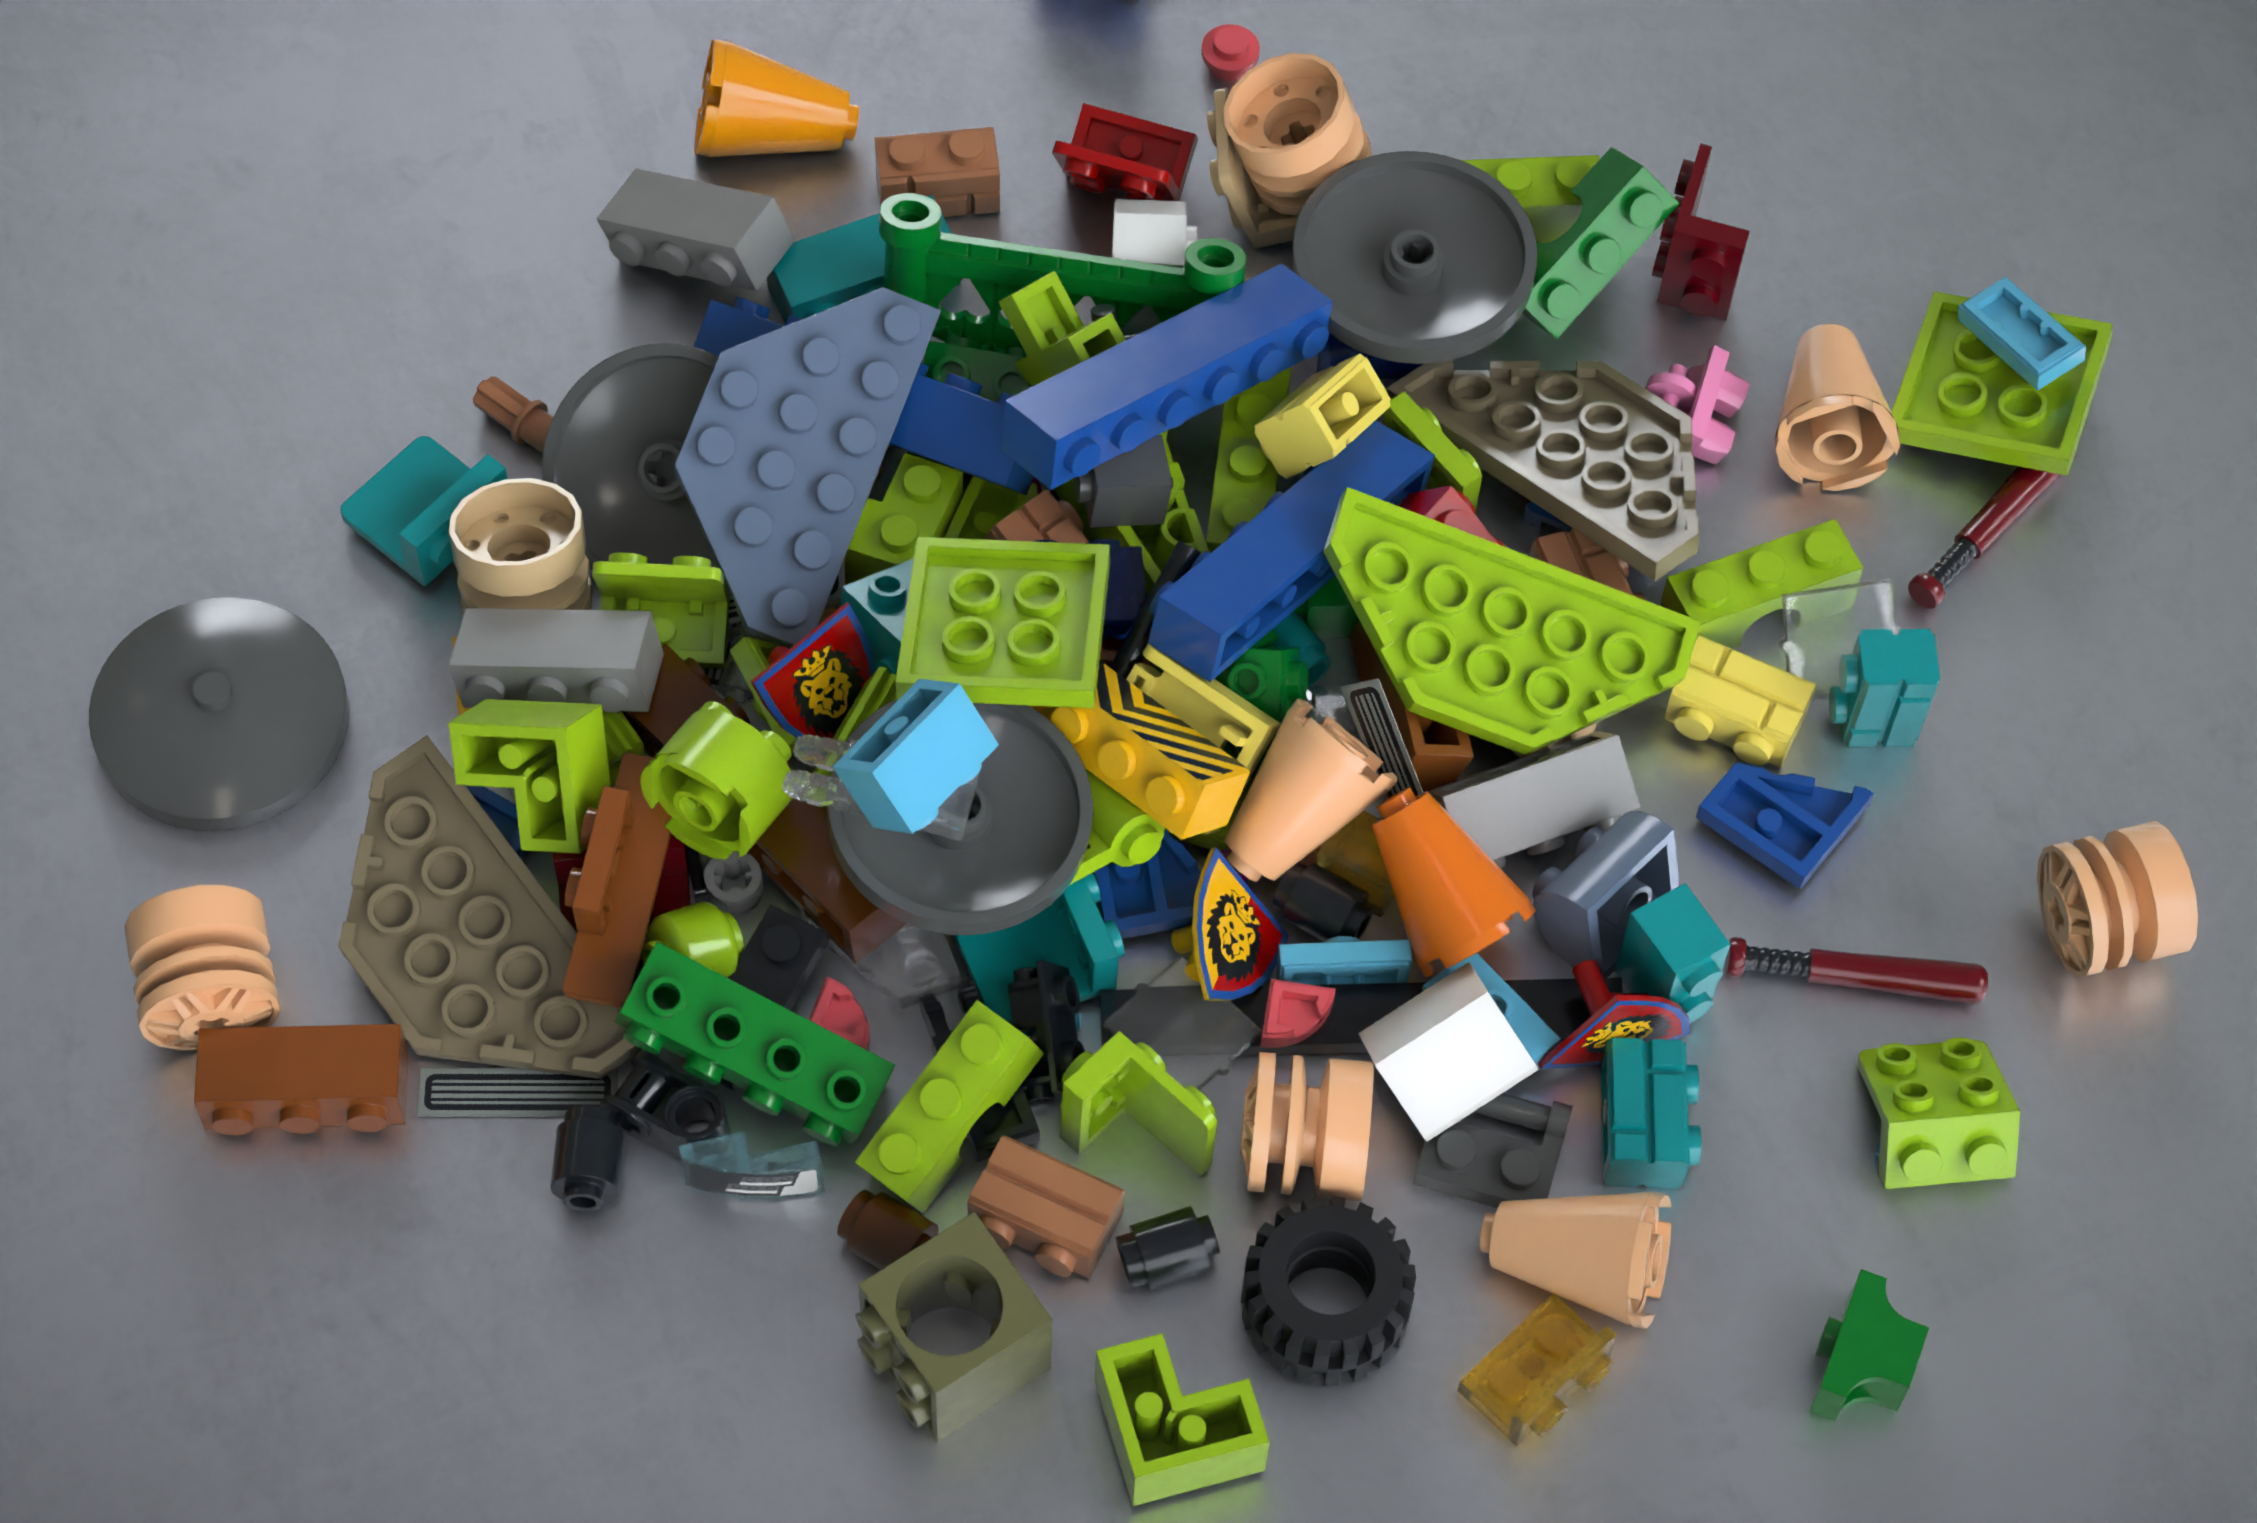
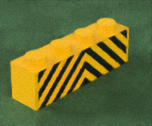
M1099 661L1094 708L1029 706L1046 717L1064 734L1079 755L1084 768L1180 840L1227 826L1251 772L1102 661Z

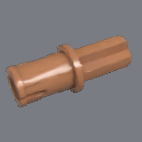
M492 376L487 380H482L477 386V391L473 397L474 405L509 429L512 440L518 444L527 442L543 453L546 436L553 416L547 413V405L541 400L530 401L497 377Z

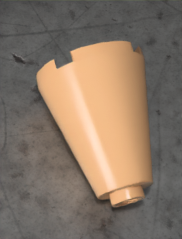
M1837 324L1818 325L1807 330L1797 343L1775 435L1779 466L1792 480L1803 484V478L1821 482L1822 490L1839 491L1857 488L1879 478L1888 469L1887 461L1894 452L1897 455L1900 447L1898 425L1854 333L1848 328Z
M1298 698L1288 709L1224 840L1232 850L1227 856L1229 863L1254 882H1257L1262 875L1275 881L1388 793L1397 782V776L1393 772L1382 773L1379 776L1376 771L1383 764V761L1335 720L1327 716L1319 724L1312 717L1308 718L1306 715L1313 708V705Z
M1659 1192L1502 1201L1496 1213L1487 1212L1483 1219L1480 1232V1251L1489 1253L1490 1266L1496 1270L1629 1326L1647 1329L1651 1325L1655 1314L1643 1313L1647 1296L1659 1299L1661 1297L1671 1240L1672 1223L1659 1221L1658 1207H1671V1201L1667 1194Z

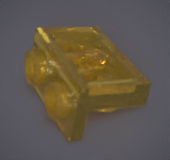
M1552 1294L1460 1380L1457 1391L1517 1447L1533 1431L1539 1437L1547 1434L1566 1413L1568 1407L1563 1402L1579 1387L1588 1393L1608 1375L1615 1364L1610 1359L1617 1335L1608 1326L1604 1327L1597 1334L1559 1297Z

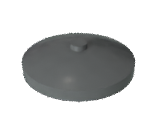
M1398 151L1382 153L1355 161L1339 169L1324 180L1309 196L1298 216L1293 237L1292 271L1333 301L1331 316L1329 317V333L1339 341L1367 355L1400 363L1426 364L1450 361L1475 353L1492 344L1514 325L1527 306L1532 293L1537 268V244L1534 230L1526 212L1513 194L1498 180L1483 170L1462 160L1430 152Z
M659 343L633 347L619 352L591 368L575 383L559 405L546 436L542 460V481L555 483L571 493L581 508L586 538L585 555L589 560L590 570L593 571L594 562L608 561L609 554L612 553L640 554L647 557V563L669 565H672L673 558L677 556H698L711 560V567H716L700 532V524L686 494H683L673 471L718 360V355L682 344Z
M232 597L209 598L182 604L154 616L133 630L120 642L102 666L95 681L89 706V729L93 747L106 778L117 793L136 810L152 819L174 827L195 831H225L244 828L269 820L295 806L322 782L333 767L343 747L349 720V702L344 678L339 663L324 638L303 619L285 609L258 600Z
M898 700L886 704L857 727L842 747L835 764ZM973 703L999 745L981 763L980 772L971 781L959 786L941 804L936 818L929 825L915 831L913 834L873 828L833 769L827 798V825L832 848L848 879L872 904L895 919L916 928L949 935H976L1004 930L1034 917L1051 905L1070 885L1084 859L1090 838L1093 820L1091 786L1084 765L1070 741L1051 721L1028 705Z

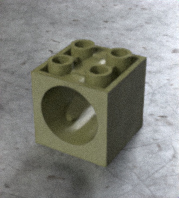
M975 1212L858 1284L860 1311L855 1314V1317L862 1330V1337L857 1339L858 1346L868 1364L877 1374L887 1370L900 1390L895 1393V1397L909 1422L915 1428L925 1424L937 1442L1051 1369L1052 1318ZM946 1307L967 1309L980 1315L991 1324L989 1339L980 1347L960 1355H938L925 1351L914 1344L908 1336L911 1325L915 1320L930 1311Z

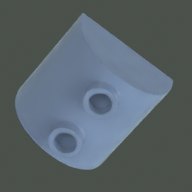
M1641 811L1626 812L1606 831L1597 826L1589 829L1577 845L1576 859L1563 872L1556 867L1548 868L1540 875L1533 887L1532 897L1534 899L1533 906L1536 909L1534 916L1537 925L1554 952L1572 968L1583 961L1596 960L1603 978H1608L1615 971L1630 913L1680 886L1675 829L1657 817Z

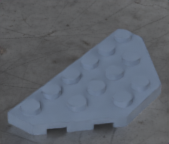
M882 287L720 352L673 472L700 524V532L714 563L723 572L725 582L737 606L736 611L746 633L790 649L818 626L941 310Z

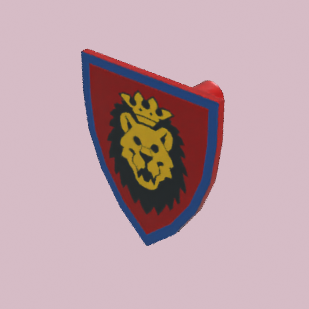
M846 602L790 649L784 646H778L773 649L769 656L770 665L750 682L765 708L782 729L803 744L825 751L861 688L875 672L874 655L864 629L851 605Z
M1586 960L1574 966L1572 972L1591 1017L1538 1062L1540 1069L1600 1064L1606 1040L1612 1037L1641 1038L1645 1042L1651 1039L1676 1040L1690 1034L1689 1017L1678 1003L1664 997L1650 996L1644 992L1610 993L1597 961Z

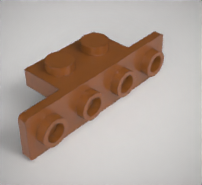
M625 753L622 756L615 787L603 786L598 808L589 806L586 810L581 829L580 844L588 847L583 867H572L565 891V906L572 907L577 928L563 984L564 995L567 998L622 1008L634 985L672 834L665 827L672 817L659 802L651 810L641 789L642 771L654 757Z

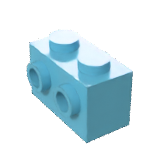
M918 679L833 766V769L873 828L913 834L915 831L929 825L938 815L941 804L959 786L968 783L980 772L981 763L999 744L960 683Z

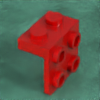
M1083 103L1071 144L1055 141L1052 154L1062 168V172L1067 176H1071L1070 184L1079 189L1096 194H1104L1107 186L1128 192L1126 199L1180 201L1198 137L1191 132Z

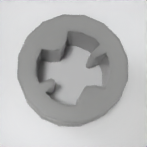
M732 852L727 860L712 858L707 864L704 872V884L711 904L719 907L721 911L730 913L732 916L747 914L757 907L763 896L762 871L759 863L752 855L747 853L739 858V852ZM741 874L744 875L746 886L744 890L733 886L727 892L723 891L722 878L724 876L735 880Z

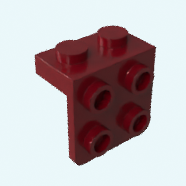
M1700 143L1695 162L1683 159L1674 194H1676L1675 199L1680 204L1664 220L1660 235L1661 243L1655 259L1652 276L1662 278L1657 302L1685 309L1694 315L1711 316L1727 320L1750 231L1696 217L1712 146Z

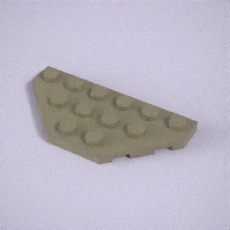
M1454 361L1426 363L1386 388L1391 399L1405 391L1420 408L1426 407L1439 421L1442 432L1458 449L1468 451L1481 469L1653 581H1657L1698 552L1700 532L1699 518L1696 510L1697 490L1695 462L1692 454L1691 417L1601 361H1576V371L1540 370V361H1490V370H1454Z
M428 735L374 771L368 796L370 806L365 831L360 836L351 881L353 891L347 921H343L338 947L394 1024H401L405 1040L416 1055L602 1079L633 1057L638 1051L643 1050L627 1041L623 1037L626 1028L614 1022L621 1008L567 998L564 995L563 984L577 934L468 788L465 785H456L453 768Z

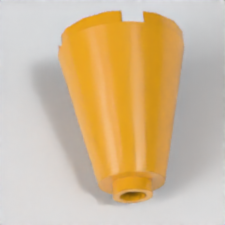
M712 40L701 88L704 89L701 108H698L694 141L695 154L704 155L708 158L837 151L841 149L844 139L854 140L858 125L859 105L850 104L849 91L728 40Z

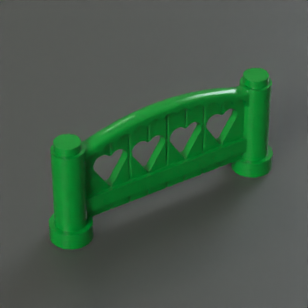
M896 194L884 200L880 206L879 234L886 242L883 287L941 310L931 337L943 342L946 341L947 336L976 340L982 343L981 350L1005 354L1006 347L1023 348L1009 321L1002 316L1000 312L1002 308L998 301L1053 271L1058 275L1074 306L1084 296L1091 297L1095 305H1113L1120 329L1145 305L1153 308L1162 323L1243 283L1245 278L1246 253L1237 244L1220 238H1204L1191 243L1185 251L1184 268L943 233L940 232L942 214L940 206L931 198L920 194ZM963 278L971 280L989 308L990 313L985 316H975L967 310L952 313L942 307L941 301Z

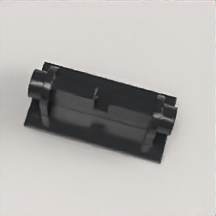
M1043 960L1036 961L1037 968L1030 967L1014 970V982L1008 984L1013 1026L1021 1032L1036 1029L1038 1039L1032 1041L1044 1053L1021 1084L1023 1090L1027 1091L1028 1102L1049 1101L1054 1099V1093L1062 1094V1077L1065 1071L1079 1055L1085 1052L1082 1043L1077 1037L1075 1014L1079 1011L1080 1007L1077 984L1070 975L1069 968Z

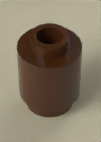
M865 1189L853 1198L844 1211L838 1225L837 1235L847 1241V1249L882 1270L938 1235L939 1228L937 1224L888 1194L880 1192L874 1195Z

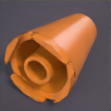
M1408 787L1376 806L1382 817L1371 825L1407 937L1411 944L1416 965L1423 976L1433 975L1436 965L1433 960L1439 958L1445 969L1510 933L1511 931L1506 922L1511 920V915L1517 911L1524 922L1536 912L1535 907L1525 893L1428 791L1415 796L1411 788Z

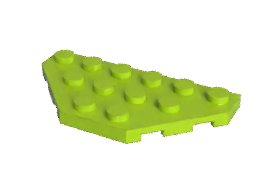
M1349 487L1346 488L1340 497L1323 551L1407 711L1524 755L1533 753L1677 686L1686 677L1701 621Z

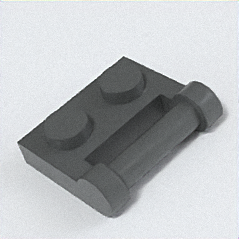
M1502 1093L1474 1112L1545 1132L1542 1145L1539 1146L1457 1122L1428 1142L1424 1140L1413 1184L1494 1208H1498L1502 1201L1548 1198L1573 1106L1553 1101L1551 1107Z

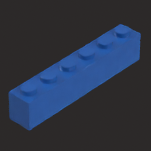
M1281 263L1005 400L1000 450L1052 490L1075 477L1087 474L1091 469L1124 452L1132 451L1143 442L1171 428L1182 425L1186 420L1216 405L1227 402L1231 397L1260 382L1268 381L1276 374L1305 359L1313 358L1319 352L1325 350L1329 337V317L1331 316L1333 301Z
M737 296L732 307L711 299L693 347L719 356L721 351L782 328L784 325L768 320L771 309ZM789 315L785 326L802 319ZM921 363L889 445L1027 496L1034 476L1000 450L1005 400L1013 397V395L1002 392L999 402H994L979 396L982 385L958 375L948 373L944 383L926 377L929 366Z
M1375 420L1357 438L1347 444L1346 448L1336 457L1317 466H1310L1303 472L1299 481L1285 493L1281 491L1275 493L1269 499L1263 511L1251 521H1241L1238 523L1223 544L1212 553L1210 551L1203 552L1193 563L1190 571L1175 583L1172 581L1166 582L1156 593L1150 606V613L1154 618L1148 644L1211 682L1336 576L1323 551L1340 497L1346 488H1352L1399 506L1409 493L1426 490L1435 455Z

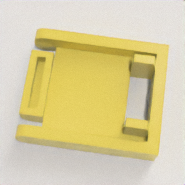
M1147 644L1142 653L1143 656L1164 670L1163 673L1147 664L1136 663L1126 680L1223 750L1228 741L1235 746L1243 747L1236 760L1251 771L1244 785L1245 787L1281 723L1217 680L1207 681L1152 645ZM1221 827L1205 832V834L1209 835L1219 832Z

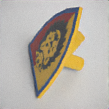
M1214 847L1210 849L1196 888L1192 925L1174 930L1171 935V942L1173 948L1179 954L1192 952L1185 967V973L1192 980L1200 982L1204 1000L1231 1001L1253 993L1269 979L1277 965L1279 944H1286L1289 935L1220 851Z

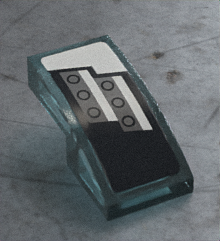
M743 1131L679 1146L685 1185L703 1191L747 1198L793 1197L825 1191L823 1165L817 1141L750 1155L746 1134Z

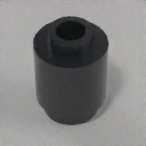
M1299 861L1286 871L1278 884L1272 900V906L1283 911L1282 917L1284 920L1324 942L1337 936H1351L1360 939L1373 915V909L1366 906L1369 893L1366 890L1315 862L1307 866Z
M597 1106L574 1107L565 1113L564 1122L557 1127L550 1189L555 1196L563 1200V1204L568 1208L578 1211L598 1210L603 1206V1203L614 1200L618 1195L624 1133L618 1127V1116L614 1112Z
M1191 1206L1129 1225V1233L1115 1237L1121 1262L1132 1289L1147 1284L1149 1290L1211 1271L1209 1257L1220 1253L1216 1234L1209 1216L1204 1215L1196 1218Z

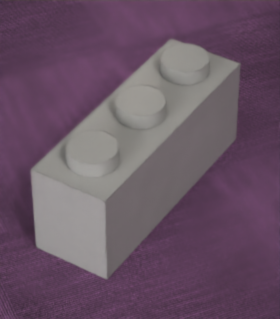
M636 168L596 218L609 240L611 252L616 258L627 265L646 266L667 271L675 276L686 275L709 280L720 286L732 285L754 291L760 288L796 240L772 196Z
M466 608L448 666L464 708H472L485 699L602 704V710L605 712H648L664 652L651 611Z
M1599 731L1428 791L1500 868L1507 865L1504 856L1527 849L1528 855L1552 851L1565 844L1563 835L1583 828L1587 832L1596 826L1606 831L1622 814L1641 808L1619 735Z

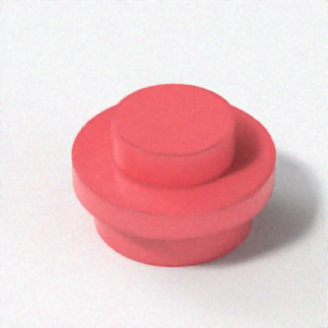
M1221 25L1213 28L1206 34L1202 42L1201 55L1204 63L1214 76L1223 80H1238L1257 64L1260 45L1258 39L1250 30L1239 25Z

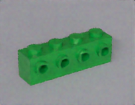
M656 942L614 1021L626 1028L623 1037L635 1046L653 1054H659L663 1047L686 1059L682 1067L695 1077L714 1085H718L723 1078L745 1089L746 1091L742 1098L750 1105L775 1116H778L781 1109L805 1120L802 1126L804 1132L832 1146H838L840 1140L852 1144L860 1137L896 1066L659 942Z

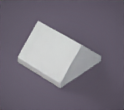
M1470 962L1358 1033L1375 1067L1426 1142L1539 1070Z

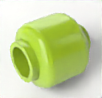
M702 901L654 917L648 928L647 943L643 945L641 958L644 966L656 942H659L728 978V976L736 971L738 959L744 951L743 936L737 921L730 913L721 911L719 907L707 901Z

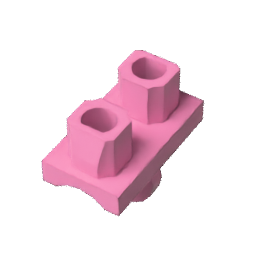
M1713 345L1709 349L1704 364L1691 366L1688 370L1683 365L1673 364L1670 366L1668 373H1656L1651 376L1645 389L1691 417L1693 456L1716 465L1731 450L1736 432L1733 428L1711 418L1713 410L1731 418L1740 410L1744 403L1750 383L1725 369L1730 352Z

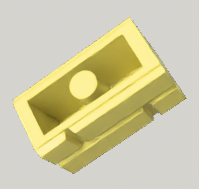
M1357 354L1338 363L1335 367L1331 366L1310 376L1254 425V433L1260 442L1264 455L1272 462L1277 473L1287 479L1307 470L1310 466H1317L1336 457L1346 448L1347 444L1357 438L1391 407V398L1367 357L1365 358L1362 354Z
M1699 635L1694 645L1686 677L1677 686L1673 687L1664 719L1674 723L1676 729L1690 739L1703 741L1710 738L1732 747L1734 753L1747 763L1753 765L1770 763L1782 768L1793 741L1805 719L1817 684Z

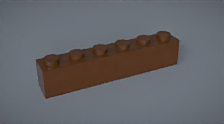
M666 643L662 646L664 656L649 711H622L644 743L645 753L649 757H655L694 712L699 711L708 701L722 704L734 716L751 725L746 712L736 700L730 696L723 700L711 688V682L707 674L694 659L688 657L683 661ZM789 759L787 764L792 772L795 783L794 796L748 851V854L755 858L761 870L821 930L827 932L829 938L856 964L907 924L886 914L872 904L848 879L837 860L830 841L827 825V799L806 786L811 776L803 779L791 767Z

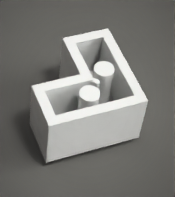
M1115 199L1112 258L1184 268L1185 251L1191 243L1197 241V226H1187V202ZM1145 305L1120 330L1124 333L1142 332L1160 324L1161 321L1153 308Z

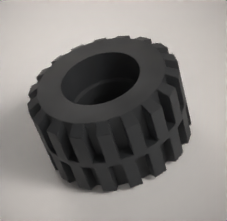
M1331 1196L1330 1206H1319L1317 1197L1303 1199L1301 1210L1298 1213H1295L1289 1205L1276 1212L1274 1226L1265 1222L1256 1235L1255 1246L1250 1245L1246 1257L1241 1303H1243L1242 1320L1245 1330L1253 1329L1251 1343L1259 1355L1269 1349L1272 1351L1270 1365L1283 1373L1288 1365L1297 1369L1295 1380L1310 1384L1312 1374L1324 1375V1386L1339 1385L1341 1374L1349 1372L1353 1382L1367 1377L1370 1363L1380 1369L1390 1360L1392 1347L1399 1348L1405 1336L1415 1294L1413 1292L1416 1282L1415 1265L1408 1264L1411 1250L1405 1238L1393 1241L1396 1226L1387 1217L1376 1223L1372 1220L1374 1208L1362 1202L1359 1203L1356 1211L1344 1208L1346 1200L1344 1197ZM1315 1268H1332L1351 1276L1361 1286L1367 1299L1360 1306L1349 1312L1334 1315L1322 1314L1300 1303L1293 1295L1289 1283L1305 1271Z

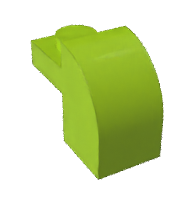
M1055 271L998 301L1027 355L1016 361L1015 365L1032 387L1126 341L1112 313L1084 325Z

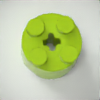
M708 701L699 711L694 712L644 768L640 780L642 793L651 810L658 802L661 804L664 810L672 817L665 827L690 848L714 859L727 860L732 852H739L740 858L748 853L794 796L795 783L792 772L787 764V761L792 756L791 749L776 733L768 730L759 732L747 722L734 716L722 704Z

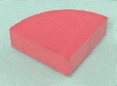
M826 976L809 1020L869 1051V1025L863 1009L853 997V993L849 988Z
M1271 979L1260 1047H1286L1299 1043L1313 1035L1328 1018L1333 1007L1336 989Z

